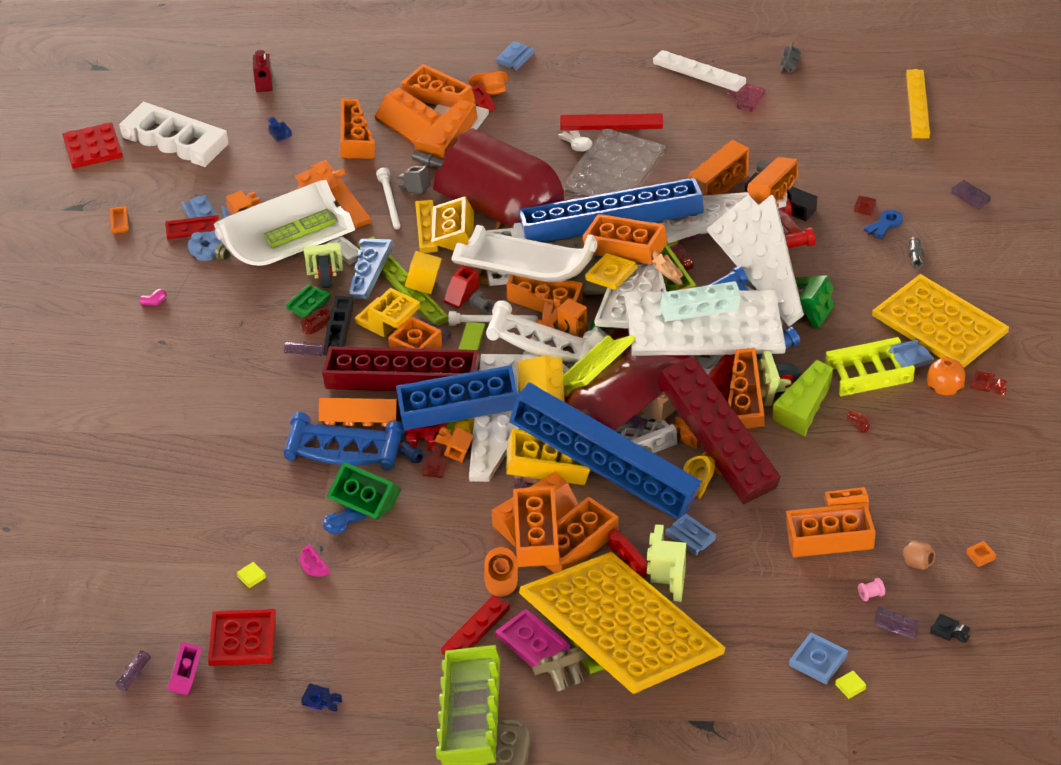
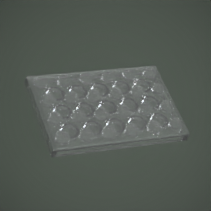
M612 129L602 130L592 143L591 148L585 152L562 183L564 195L578 199L639 188L666 153L667 146Z

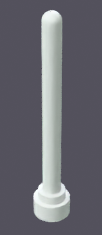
M380 168L376 172L377 179L383 184L393 227L395 230H399L401 226L389 183L391 179L390 170L388 168Z
M449 311V326H456L460 322H490L493 315H460L456 311ZM515 315L533 322L538 320L536 315Z

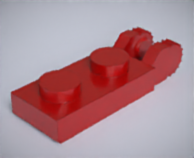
M616 529L609 531V548L613 552H617L619 558L622 561L624 560L642 578L647 577V561L620 531Z

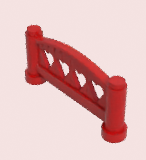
M787 198L786 206L778 208L787 248L816 245L812 227L801 231L791 219L792 209Z

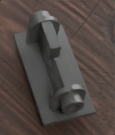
M792 41L790 46H786L782 55L784 56L779 64L781 65L780 73L783 69L789 73L796 71L801 51L793 47L794 41Z

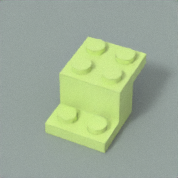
M655 524L654 533H650L649 545L652 546L648 548L647 561L651 562H648L647 574H651V583L670 585V592H673V601L682 602L686 572V543L663 541L664 525Z

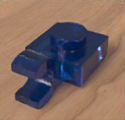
M274 116L267 119L270 123L268 125L269 133L277 142L292 136L291 129L284 121L278 123Z

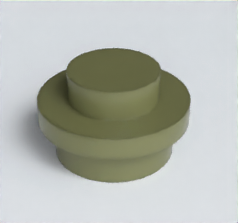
M223 243L215 249L218 260H227L231 254Z

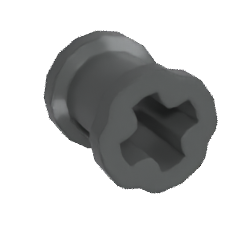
M476 291L469 301L473 307L479 308L483 314H488L494 306V301L484 297L480 291Z

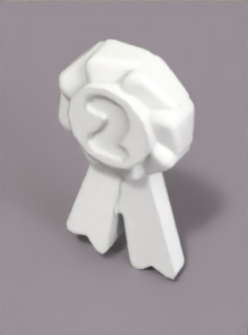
M578 130L570 131V134L565 131L558 134L559 138L570 142L571 148L575 151H587L592 147V141L588 137H581Z

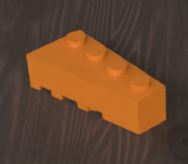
M510 275L506 284L508 301L539 312H543L545 301L548 304H553L551 314L556 307H559L568 298L580 304L583 301V283L568 280L563 282H545Z
M755 348L736 350L728 404L747 429L765 427Z

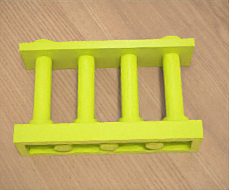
M899 337L827 351L825 364L833 367V369H837L842 379L840 380L839 395H851L913 382L915 367L912 365L902 368L895 360V355L889 353L891 346L901 344ZM891 358L896 369L886 371L881 360ZM873 361L878 373L867 374L862 363ZM855 365L860 376L849 378L844 367Z

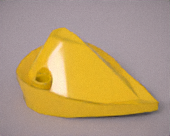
M695 456L684 465L685 472L702 481L696 494L699 499L706 490L715 470V460L710 456Z

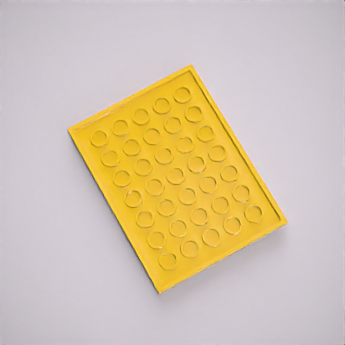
M612 552L520 587L519 594L633 694L724 654L726 647Z

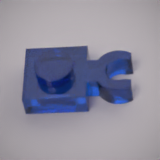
M309 683L301 698L302 705L322 710L324 706H327L329 710L337 711L338 706L333 702L342 703V695L338 693L330 694L329 688Z

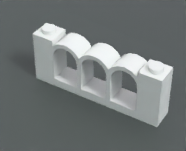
M146 102L141 103L119 124L122 138L133 142L139 140L145 146L157 145L159 150L165 153L177 152L181 159L191 160L192 163L206 167L228 145L226 130ZM155 123L160 125L156 129L148 131ZM174 130L179 132L177 135L167 138ZM194 137L198 138L195 143L186 145Z

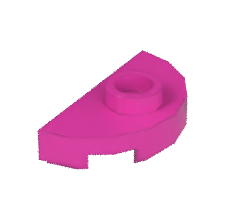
M310 544L304 547L299 559L302 570L308 575L315 577L329 575L330 569Z

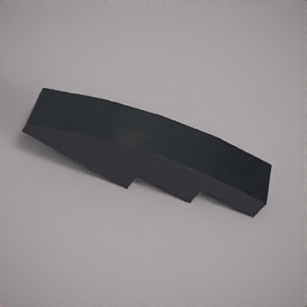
M335 296L330 320L327 323L323 355L327 356L329 346L345 347L352 316L353 297Z

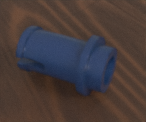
M408 442L401 444L406 450L399 446V452L408 457L412 463H419L423 459L421 449L414 448Z

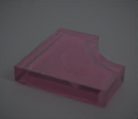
M745 84L737 92L730 89L727 90V95L737 100V109L748 112L754 111L765 94V88Z

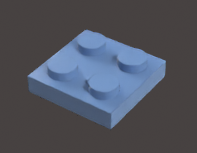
M810 633L789 660V666L827 685L848 657V650Z

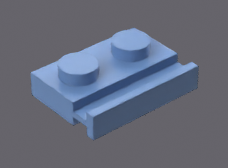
M513 41L496 58V64L508 68L513 67L517 71L534 54V48H528L527 45Z
M206 195L190 199L187 203L181 202L188 219L216 215Z
M918 340L897 344L889 349V353L895 355V360L902 368L912 365L918 368L929 365L934 360L929 351L923 345L920 346L918 344Z
M684 514L674 522L671 528L666 529V535L675 542L686 543V549L695 556L698 555L700 550L703 551L716 540L715 533L687 514Z

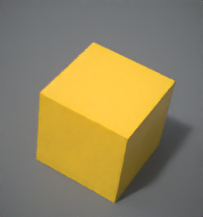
M415 251L405 287L432 294L442 258Z

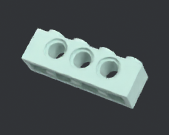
M736 281L662 292L660 309L665 322L739 310L741 293Z

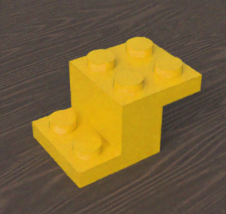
M390 288L355 317V324L385 338L394 328L398 329L420 308V301Z

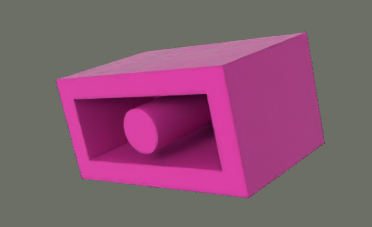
M181 642L167 690L188 696L202 647Z

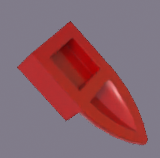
M480 84L473 87L474 103L476 106L494 112L495 107L490 95Z

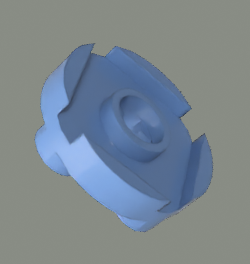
M215 231L193 233L188 242L189 253L191 256H196V259L200 261L213 260L216 258L215 249L222 241L217 238Z

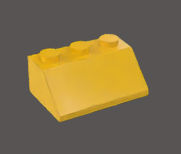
M466 196L434 206L432 244L453 251L457 243L469 245L468 241L474 232V211Z
M540 356L519 361V393L530 382L564 402L562 358Z

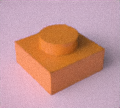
M985 541L967 548L966 554L978 568L996 559V553Z

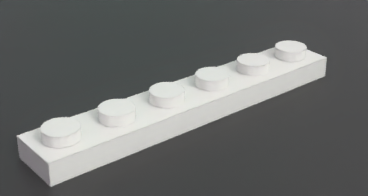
M662 50L653 58V64L736 92L746 84L745 77Z

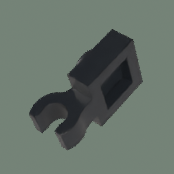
M939 614L930 628V633L948 641L954 637L966 643L970 638L968 633L971 628L966 625L959 626V621Z

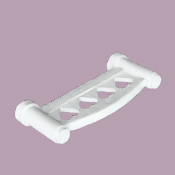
M497 301L492 309L493 316L486 331L487 337L490 340L502 338L531 353L540 356L562 358V361L577 363L593 348L587 342L591 331L585 332L583 338L539 323L537 324L536 322L512 315V306L506 301ZM517 328L521 335L510 333L507 330ZM535 334L539 341L528 339L525 336ZM553 340L557 347L545 345L543 342ZM571 346L575 354L563 351L561 348Z

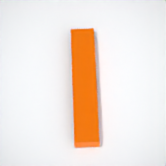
M324 160L319 163L311 165V168H314L325 162L328 163V161ZM328 163L330 169L333 170V172H335V170ZM337 178L340 190L332 193L336 199V204L341 206L344 211L350 213L355 229L370 224L371 218L341 178Z

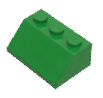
M343 462L326 498L378 520L393 508L402 489L391 481Z

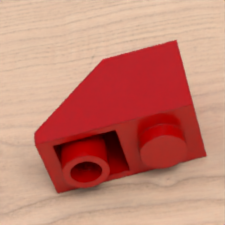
M462 265L452 276L444 297V303L460 309L479 288L478 271Z

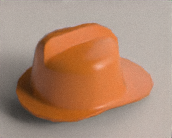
M502 71L477 73L469 78V84L472 87L480 84L490 96H495L506 91L505 83L508 81L509 76L506 72Z
M505 547L492 549L485 558V586L492 595L505 597L513 593L517 587V557L513 551Z

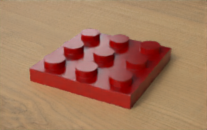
M112 122L62 133L72 169L123 158Z
M276 610L212 611L208 665L273 664Z

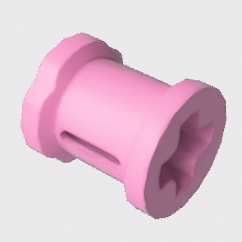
M876 578L873 582L867 584L860 583L858 585V592L861 599L866 602L869 598L878 595L880 597L884 596L885 587L882 580Z

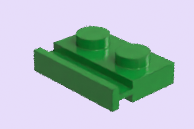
M308 284L286 304L287 310H292L294 314L308 320L331 299L330 293Z

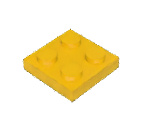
M606 253L585 274L587 281L617 290L637 269V263Z

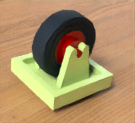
M340 243L303 247L307 275L314 274L315 279L321 278L322 288L332 287L331 277L337 276L336 272L343 271Z
M763 351L762 358L758 361L764 406H772L775 393L783 394L801 376L798 367L794 364L783 363L775 365L771 351Z

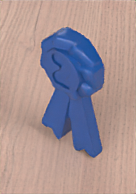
M885 210L880 215L879 221L864 227V232H868V235L875 232L874 238L882 240L888 228L898 227L902 223V214L897 210Z
M347 507L341 514L331 513L325 516L323 528L329 533L340 534L347 530L349 523L366 519V515Z

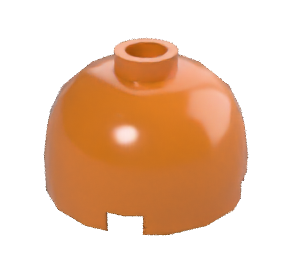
M940 358L929 368L926 380L929 388L930 386L934 388L935 392L941 395L957 394V391L960 389L962 391L965 386V369L955 359Z

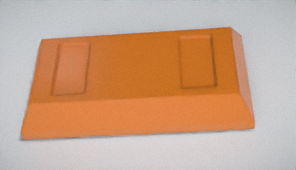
M127 206L109 208L111 233L128 232Z

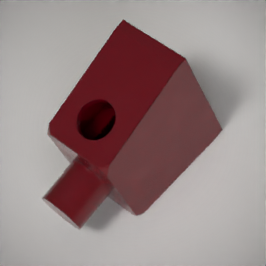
M257 50L253 55L256 92L273 91L270 54H265L264 50ZM260 74H266V76L261 78Z

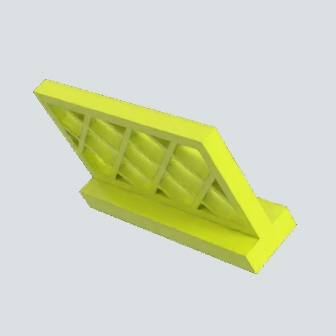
M610 335L605 336L563 374L565 396L567 397L573 389L586 386L636 340L635 337L631 335L613 340Z

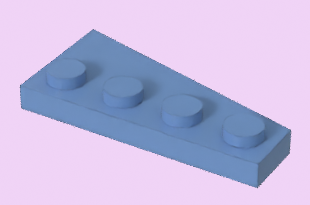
M360 239L361 248L357 253L358 262L355 263L354 268L356 272L352 277L349 292L351 297L354 299H368L394 246L392 240Z

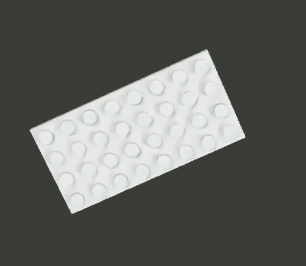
M776 290L740 291L741 300L738 311L665 322L660 309L662 292H625L629 336L633 335L636 339L631 344L632 356L735 354L737 349L755 348L756 354H763V351H771L772 354H785L786 347Z

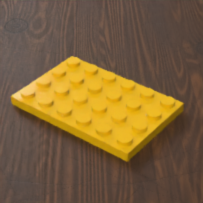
M921 274L872 310L873 317L912 341L918 340L920 346L923 345L924 348L938 357L955 359L963 367H966L1009 331V326Z

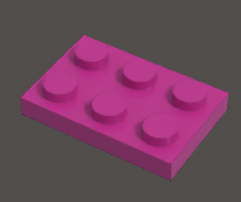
M527 609L495 631V637L531 667L539 665L540 659L549 656L552 658L554 654L570 649V644Z

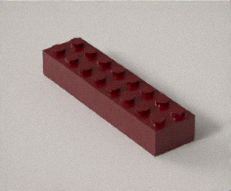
M329 346L322 376L325 389L397 391L396 386L479 371L480 355L479 350Z
M695 356L661 370L658 380L659 386L707 454L715 460V465L743 505L776 489L781 478L780 474Z

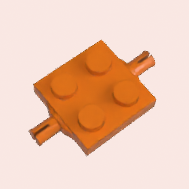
M325 162L295 175L298 182L297 189L320 180H327L331 192L334 193L340 190L337 178L346 175L344 168L333 172L328 163Z

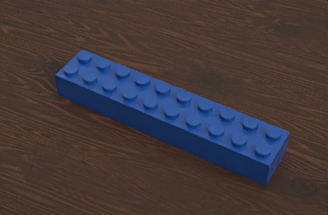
M695 178L519 209L520 223L525 239L537 242H554L558 239H571L575 236L584 235L598 214L659 223L663 220L697 216L704 213L702 192Z
M530 382L517 395L509 421L511 424L677 520L684 514H687L692 507L702 482L701 480Z

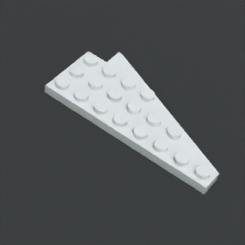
M787 191L785 197L777 202L779 203L778 208L786 206ZM749 193L703 195L704 213L697 216L663 220L656 224L665 225L667 244L699 233L706 234L708 233L706 230Z
M748 194L706 230L736 266H741L744 269L748 280L758 291L776 290L780 317L790 327L804 313L776 199L771 195L758 206Z
M636 262L637 269L617 290L607 288L594 320L595 326L628 328L625 292H667L662 273L656 270L654 263L650 265Z
M481 354L479 371L512 365L517 394H519L518 362L538 357V355ZM512 411L475 417L469 481L489 482L507 454V443L511 430H522L509 422Z

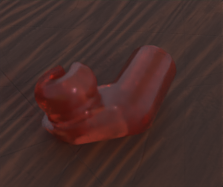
M852 410L849 411L847 419L856 422L859 431H868L870 423L867 416Z

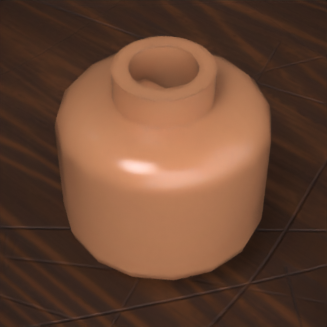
M912 541L903 549V557L906 565L909 567L925 570L933 565L935 551L927 543Z

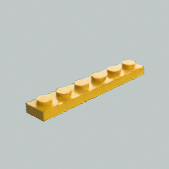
M907 70L906 79L912 138H930L924 70Z

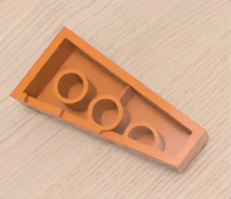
M422 64L401 82L402 90L421 102L434 105L440 104L450 108L460 99L472 103L475 102L472 86L425 64Z
M341 98L340 158L374 159L375 141L372 139V133L368 129L366 119H364L359 100Z
M460 99L414 140L415 150L426 154L431 153L434 154V157L445 160L443 156L448 148L453 147L458 142L457 138L465 131L471 129L477 120L476 104Z
M777 157L748 184L747 191L749 196L758 206L771 195L776 199V203L785 197L787 189L791 188L798 177V159Z

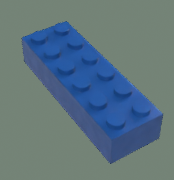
M512 365L396 386L404 430L513 411L518 395Z

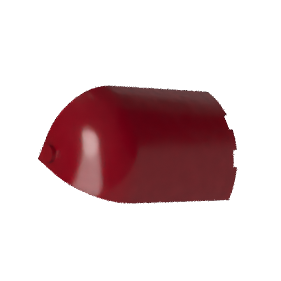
M474 128L462 133L457 138L458 142L453 147L448 148L443 156L445 160L441 169H437L433 190L453 200L466 196L472 209L513 227L514 223H520L519 209L565 200L561 181L549 164Z
M630 345L586 386L573 389L566 397L565 403L616 431L663 393L658 384L661 370L679 363L690 356H632Z

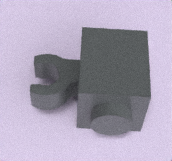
M411 166L404 173L397 176V179L404 181V183L398 185L399 188L407 187V192L422 194L431 186L427 166Z

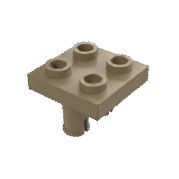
M578 646L569 649L568 653L567 650L554 654L552 658L549 656L540 659V664L532 667L534 675L545 672L550 673L557 692L569 687L563 670L564 667L567 669L572 685L585 681L578 662L590 657V655Z

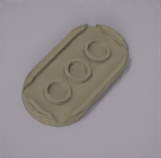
M513 719L499 721V724H497L496 763H488V765H527L531 735L523 723Z

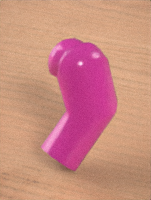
M159 289L151 296H141L140 305L157 306L165 300L167 293L165 290Z

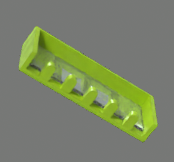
M496 645L445 651V660H442L444 677H441L443 694L439 695L442 710L438 712V719L441 725L440 729H437L439 746L436 747V757L438 760H441L442 765H488V763H496L500 656Z

